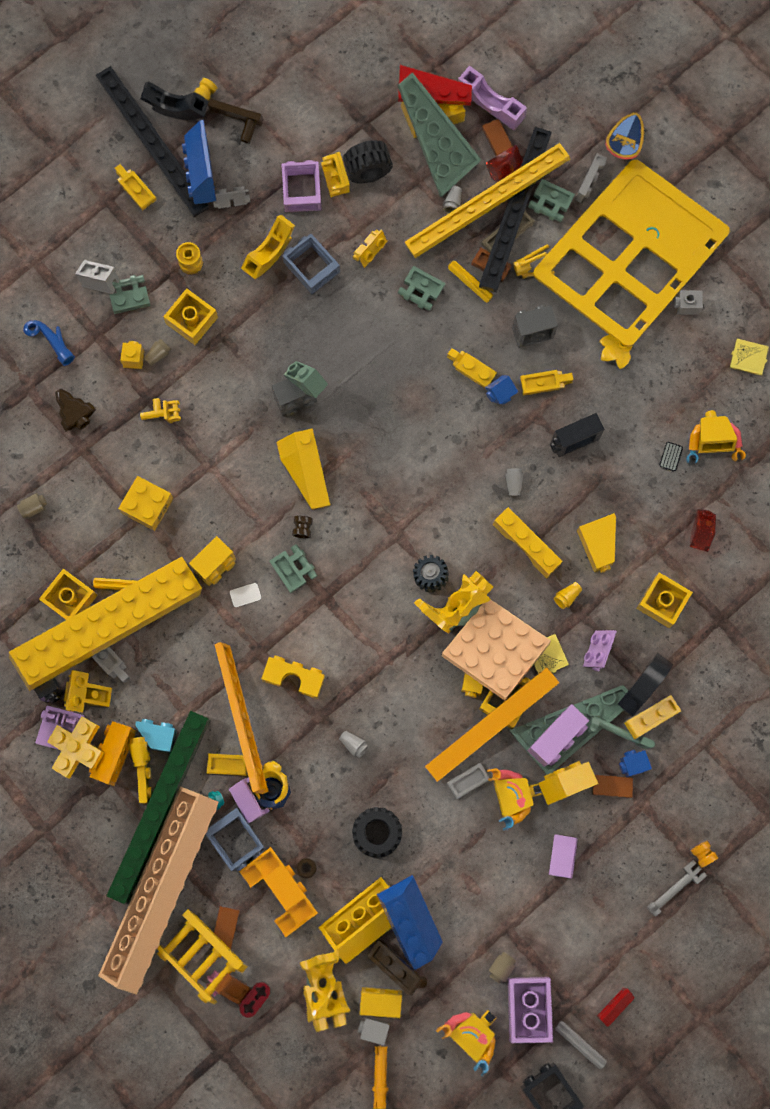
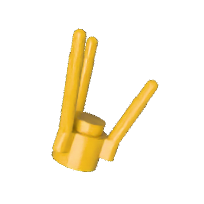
M546 244L513 262L516 275H522L523 279L534 276L533 272L528 273L531 270L530 263L546 256V252L537 254L547 249L549 245Z

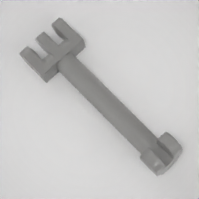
M692 860L683 868L687 873L659 899L647 906L652 915L657 916L661 913L660 908L690 881L693 880L695 884H698L707 876L705 872L699 876L696 875L701 871L700 866L694 870L691 869L696 864L695 860Z

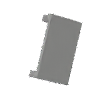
M87 260L82 262L75 273L82 287L109 294L115 292V288L112 285L113 280L119 283L115 267Z

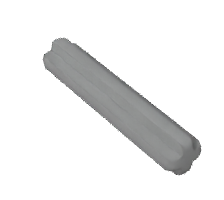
M561 1021L556 1026V1031L596 1067L602 1069L606 1065L607 1061L564 1022Z

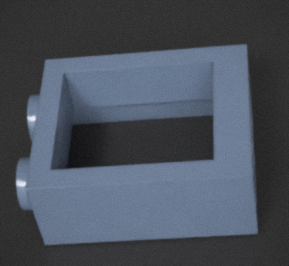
M312 234L302 237L296 246L290 247L284 252V264L311 294L315 293L340 273V265ZM312 247L328 266L308 280L292 261Z
M235 808L209 827L206 833L231 871L236 869L239 872L247 866L246 861L250 858L256 859L263 853L262 850L265 848L238 808ZM239 819L257 844V847L233 863L214 835Z

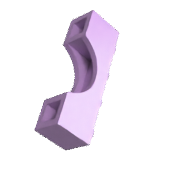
M471 66L458 78L459 82L472 85V101L513 131L525 118L526 106L513 97L504 98L498 95L489 87L484 76Z

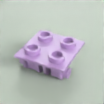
M595 631L591 637L589 650L585 654L583 667H592L593 670L598 672L604 668L617 631Z
M47 706L46 710H43L41 714L43 720L35 743L58 749L47 742L56 725L72 733L81 716L84 717L85 715Z

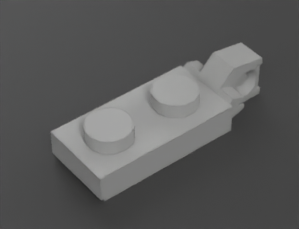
M599 153L596 154L575 197L576 201L581 203L584 197L588 198L592 190L589 186L591 182H596L599 176L597 170L603 169L606 157Z
M110 647L92 656L113 679L118 676L124 683L130 679L124 671L127 668L126 665Z

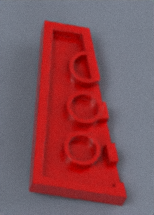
M400 65L399 84L409 74L414 73L437 104L471 106L472 85ZM399 91L398 102H403V99Z

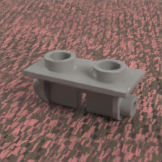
M244 186L233 188V192H226V189L215 190L216 201L213 202L214 208L231 207V199L234 201V206L247 205L250 202V196L246 195L245 192L249 191V189L245 190Z

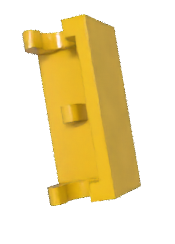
M336 152V154L323 157L321 166L330 197L349 193L350 184L341 153Z
M362 987L360 1015L400 1018L402 990Z

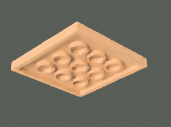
M490 600L479 607L478 612L470 618L443 651L442 657L500 698L506 700L550 645L551 640Z

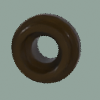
M304 858L299 861L297 872L302 878H311L316 873L317 866L312 859ZM304 865H310L311 869L309 872H304Z

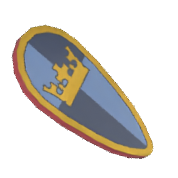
M638 113L626 115L610 131L605 145L612 155L621 159H633L638 156L644 138V125L641 116Z

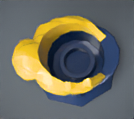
M275 761L267 762L263 767L268 792L264 794L254 793L259 806L265 809L268 808L269 811L284 807L291 794L287 776L281 772L282 767Z

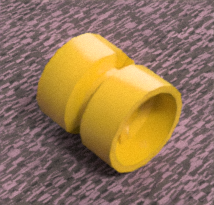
M192 242L182 243L176 251L180 269L186 274H196L203 265L199 247Z

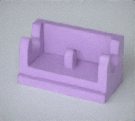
M249 777L229 788L248 824L269 812L268 808L261 810L255 796L247 785L250 782Z
M554 835L549 875L573 878L577 838Z

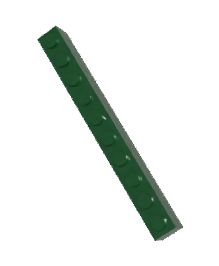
M193 711L189 712L106 897L122 904L129 903L177 792L185 779L208 728L209 718Z

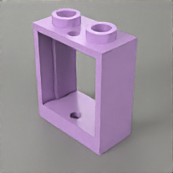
M307 160L302 163L289 161L282 164L285 212L321 210L318 162ZM315 175L316 196L289 197L287 176Z

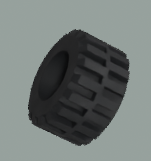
M372 140L359 143L348 149L343 155L349 180L353 183H370L379 180L390 173L393 168L387 145L383 141Z
M373 807L366 809L358 815L352 829L353 840L356 847L364 855L372 858H382L393 853L399 846L402 838V826L398 817L392 811L383 807ZM373 821H382L389 829L388 839L379 845L370 843L365 835L366 827Z

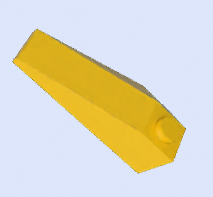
M313 428L294 432L277 441L281 462L298 486L310 508L313 510L330 506Z

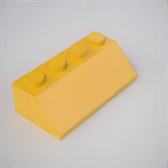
M382 877L318 927L334 951L339 952V957L345 964L349 963L392 928L377 896L378 893L389 888Z

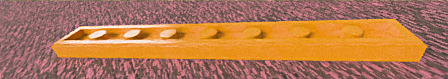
M219 642L214 645L252 792L264 794L268 792L232 650L230 645Z
M546 667L425 766L426 769L438 782L560 682Z

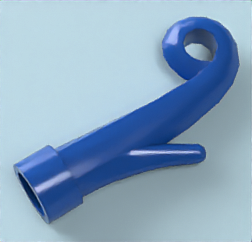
M31 320L24 325L23 331L30 337L37 335L41 330L63 366H67L74 361L75 356L66 347L59 326L56 327L55 334L41 321Z

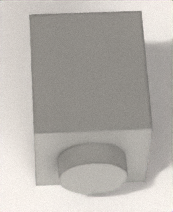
M366 1017L365 1021H360L358 1033H361L360 1039L384 1045L389 1023Z

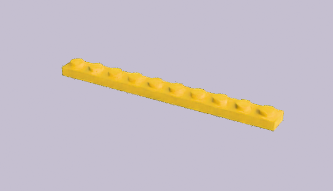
M558 143L405 241V245L414 258H417L569 161V154Z

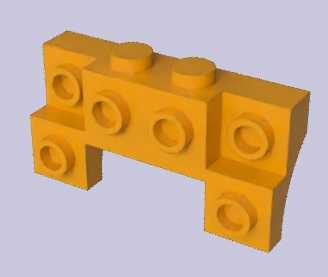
M272 847L239 871L250 888L264 879L284 907L286 912L274 920V922L285 937L318 914L305 895L307 891L301 881L298 883L293 878L295 872L289 864L285 866Z

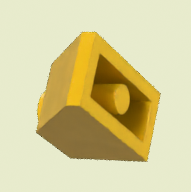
M66 682L65 695H64V701H65V702H66L67 693H68V690H69V689H68L69 682ZM88 683L84 705L109 707L112 688Z

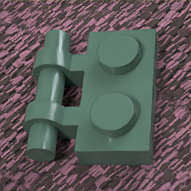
M542 179L534 193V197L539 199V201L536 203L531 200L528 207L537 214L542 213L548 216L550 220H556L561 223L564 216L558 212L559 210L567 212L575 194ZM544 203L554 206L553 210L544 207Z
M413 266L404 280V284L408 285L409 288L406 290L400 287L398 294L403 296V299L406 301L410 300L416 303L417 307L430 311L433 304L427 302L428 299L431 298L436 301L446 283ZM417 290L424 295L420 298L413 294V292Z
M132 275L127 279H119V283L112 282L117 292L110 294L114 314L151 306L146 286L140 288L138 286L139 283L145 282L143 275ZM130 285L133 287L132 290L122 291V287Z
M297 544L290 548L294 553L292 556L289 557L287 552L284 551L269 561L290 594L306 584L303 576L308 574L311 580L318 576L314 571L315 567L308 562L305 552L300 550ZM299 561L303 569L299 571L294 562Z

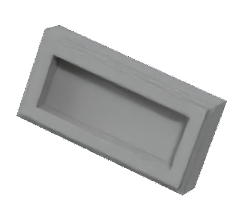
M480 762L448 781L447 785L457 800L486 783L490 777Z

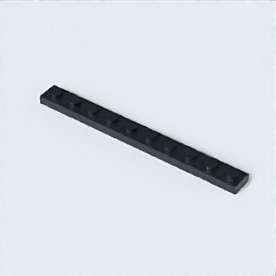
M109 66L96 74L99 83L192 216L195 218L208 210L209 205L207 203L194 204L193 197H189L188 186H191V183H187L186 172L113 68Z
M534 127L521 167L546 152L552 135L551 131ZM535 182L509 198L479 288L497 293Z

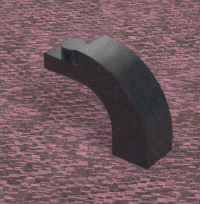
M150 81L145 82L140 98L150 104L155 112L181 120L203 118L209 100L195 92L188 95L169 93Z
M657 653L617 705L633 717L658 688L673 664Z

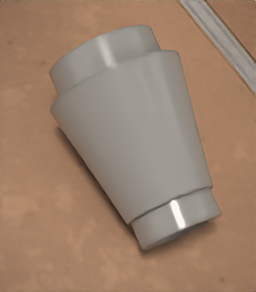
M458 186L451 188L443 203V210L447 214L461 206L462 189Z
M507 469L505 477L509 496H520L524 476L522 469Z
M344 731L339 738L354 757L361 758L369 748L365 740L348 731Z

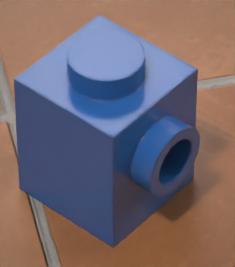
M502 375L485 387L488 399L491 402L502 405L508 403L511 397L518 392L510 376Z
M635 750L624 753L625 757L621 758V763H619L620 770L626 777L652 769L645 750L638 753Z

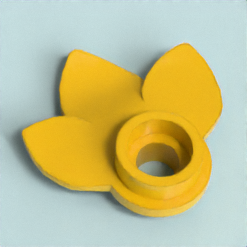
M610 335L604 336L599 341L605 347L601 354V361L616 360L619 369L624 368L631 359L629 351L632 349V346H622Z

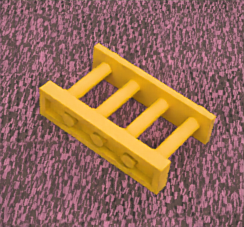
M187 909L182 915L187 920L185 922L186 925L166 947L159 944L157 955L165 962L168 960L199 992L197 996L204 1003L210 1002L215 1004L217 1001L212 994L224 976L236 970L243 973L248 966L194 912ZM196 929L200 933L199 939L177 961L171 952L191 930L194 931ZM210 943L214 947L212 949L213 952L191 975L184 966L204 944ZM223 956L228 961L226 963L227 966L205 989L198 980L218 958Z

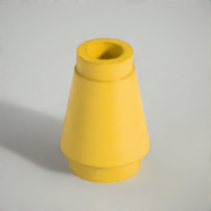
M574 582L560 590L554 597L555 603L561 609L569 608L582 591L581 586Z
M145 737L129 739L128 748L134 767L145 766L147 758V742H145Z

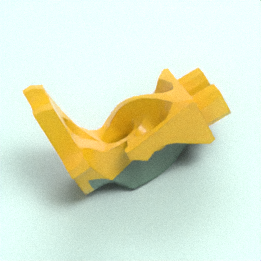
M475 571L470 578L465 574L463 575L461 588L448 597L444 608H434L422 599L416 600L414 604L443 631L449 634L456 626H465L470 618L478 612L480 604L491 600L487 594L494 587L480 573Z
M338 951L317 955L309 960L300 962L301 968L306 971L307 986H304L308 1022H313L316 1032L329 1029L326 1018L332 1017L334 1028L347 1025L345 1014L350 1012V1008L346 1003L341 981L336 982L332 973L333 965L338 963L339 960ZM321 978L326 979L325 988L319 986ZM332 991L336 992V1000L331 996Z

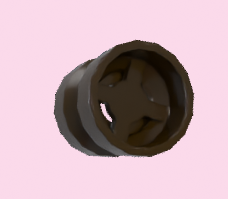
M294 516L295 528L292 530V536L303 539L311 538V530L309 528L313 523V518Z

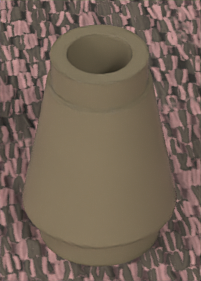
M162 339L158 342L155 341L144 359L152 366L167 356L171 348Z

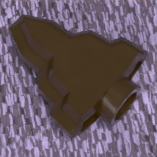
M61 388L55 392L56 402L60 406L61 425L65 432L74 428L82 430L87 427L91 422L89 418L94 414L96 408L90 402L85 403L81 398H74L70 392Z

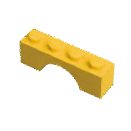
M509 507L494 520L493 526L505 538L517 544L529 557L533 566L546 579L563 562Z

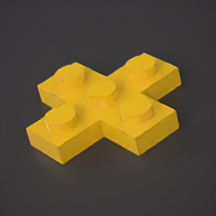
M81 716L72 733L56 725L47 741L61 750L52 769L69 779L79 762L95 770L105 753L90 744L100 726Z

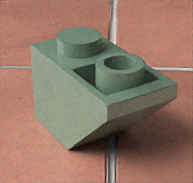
M298 361L291 364L283 374L305 394L317 398L328 385L315 368Z

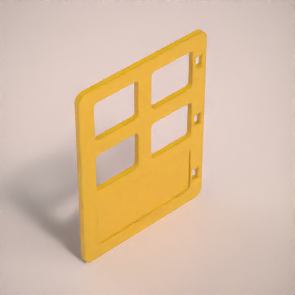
M631 160L535 267L533 275L535 279L623 346L631 347L725 240L730 229L728 225L641 161ZM601 216L607 218L633 238V241L615 261H611L582 239V236ZM649 227H654V228L658 229V231H659V238H656L657 235H658V233H657L656 230L650 229V230L647 231L646 229H648ZM709 240H712L715 244L708 249L705 245ZM645 248L677 271L674 277L658 294L651 291L625 271ZM571 250L575 251L603 273L584 296L578 294L551 273ZM677 280L680 284L674 290L670 285ZM613 283L620 285L647 306L628 329H624L595 307V303ZM641 320L645 325L638 330L635 326Z

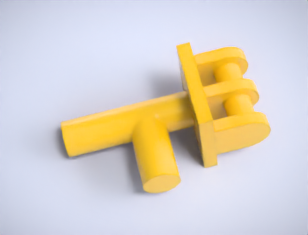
M155 398L153 399L154 411L140 413L141 420L164 417L170 424L180 421V408H178L180 401L173 400L167 402L164 400L163 409H161L160 399Z

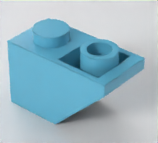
M142 719V722L136 721V727L141 735L145 737V741L151 749L168 753L172 752L177 730L172 728L173 724L161 722L160 726L154 725V721Z

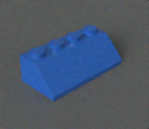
M200 120L184 135L185 143L182 144L183 154H187V157L184 158L185 168H189V171L186 172L187 183H191V186H188L189 197H193L194 204L216 201L204 120Z
M411 875L378 893L377 896L406 960L416 970L433 960L443 941L414 876Z

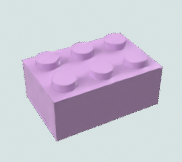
M571 704L527 751L543 767L548 764L552 766L561 757L559 754L561 750L564 752L568 750L575 742L573 738L575 736L578 738L588 728L586 724L589 720Z
M508 978L509 1041L511 1043L553 1042L550 978Z

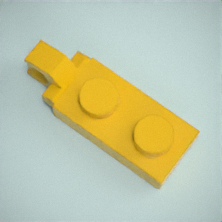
M121 164L114 168L119 176L117 179L119 184L142 211L157 200L156 196L134 171H126Z
M451 348L447 354V358L453 361L452 365L456 367L457 371L483 388L489 385L497 375L496 371L463 351L459 353Z
M557 370L520 376L523 396L560 390L565 387L564 385L573 383L572 373L562 374V371Z

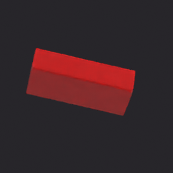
M622 988L602 1009L597 1018L605 1026L609 1027L634 1000L633 994L627 988Z

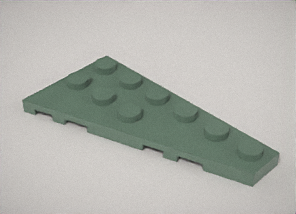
M411 73L397 86L441 197L476 166L481 159L414 73Z
M622 685L573 706L589 721L592 716H595L610 723L624 711L617 704L628 690ZM566 708L511 729L509 732L542 771L548 775L603 728L598 727L594 732H588L586 729L578 738L575 736L573 738L575 742L565 752L561 750L559 753L561 757L552 766L548 764L545 767L527 750Z

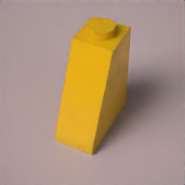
M615 513L579 526L577 529L594 572L599 570L600 573L606 572L611 569L610 566L615 562Z

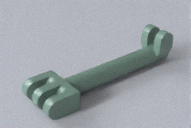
M595 716L591 717L587 725L588 732H594L600 727L634 742L635 745L643 749L655 746L653 740L644 736L634 740L629 731Z

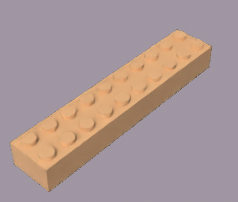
M180 786L98 975L114 987L137 994L142 986L144 976L151 965L152 957L160 944L161 936L168 925V920L176 906L178 896L184 888V882L192 869L195 856L200 850L201 842L216 812L217 801Z

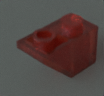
M514 145L485 164L491 179L499 182L518 170L523 160L517 145Z
M698 509L690 535V547L708 552L716 533V514L709 510Z

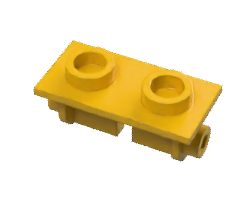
M382 230L372 231L364 240L367 246L361 244L353 252V259L356 261L360 260L364 268L388 242Z
M72 670L71 675L68 676L70 677L66 704H64V707H66L65 711L83 713L89 673Z

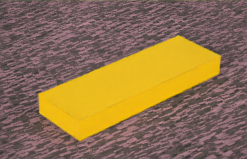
M669 695L624 722L635 740L678 714L681 710L672 695Z

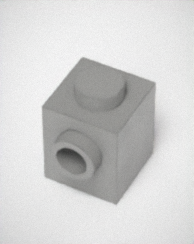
M680 290L677 297L674 298V308H677V314L699 315L703 309L702 291Z

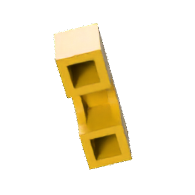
M274 655V658H268L261 679L263 682L281 687L283 680L287 676H297L301 680L299 693L318 699L325 675L319 669L311 667V670L303 668L304 665L293 661L290 664L285 662L284 658Z

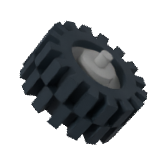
M427 555L423 556L424 560L418 559V564L415 563V569H413V576L417 586L421 590L425 589V592H429V590L435 592L436 588L439 591L441 586L445 587L446 581L448 582L449 572L444 560H440L439 556L434 558L433 555H430V558H427Z

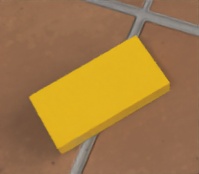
M208 753L207 774L246 776L247 769L243 755Z

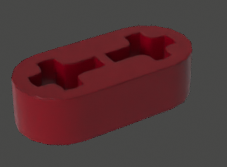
M258 982L253 986L240 1004L239 1010L242 1016L250 1018L258 1012L271 992L270 986L267 983ZM264 986L266 988L265 993L267 994L266 996L261 995L257 1000L255 998L258 993L256 988ZM254 1000L255 1004L252 1006L254 1012L249 1011L245 1013L244 1004L248 1005Z

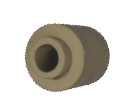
M35 493L20 501L17 508L23 518H31L46 510L47 501L43 495L39 496L38 493Z
M503 951L501 956L498 955L488 970L491 972L489 977L498 983L501 980L506 982L516 967L514 965L516 960Z

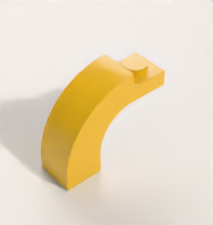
M277 216L266 239L257 249L247 254L241 269L254 279L262 276L285 251L292 239L290 235L295 225L284 216Z

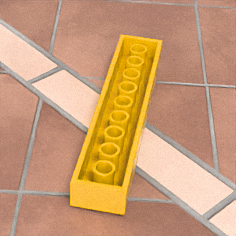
M180 557L9 651V659L28 690L31 691L200 596L202 587L183 557Z

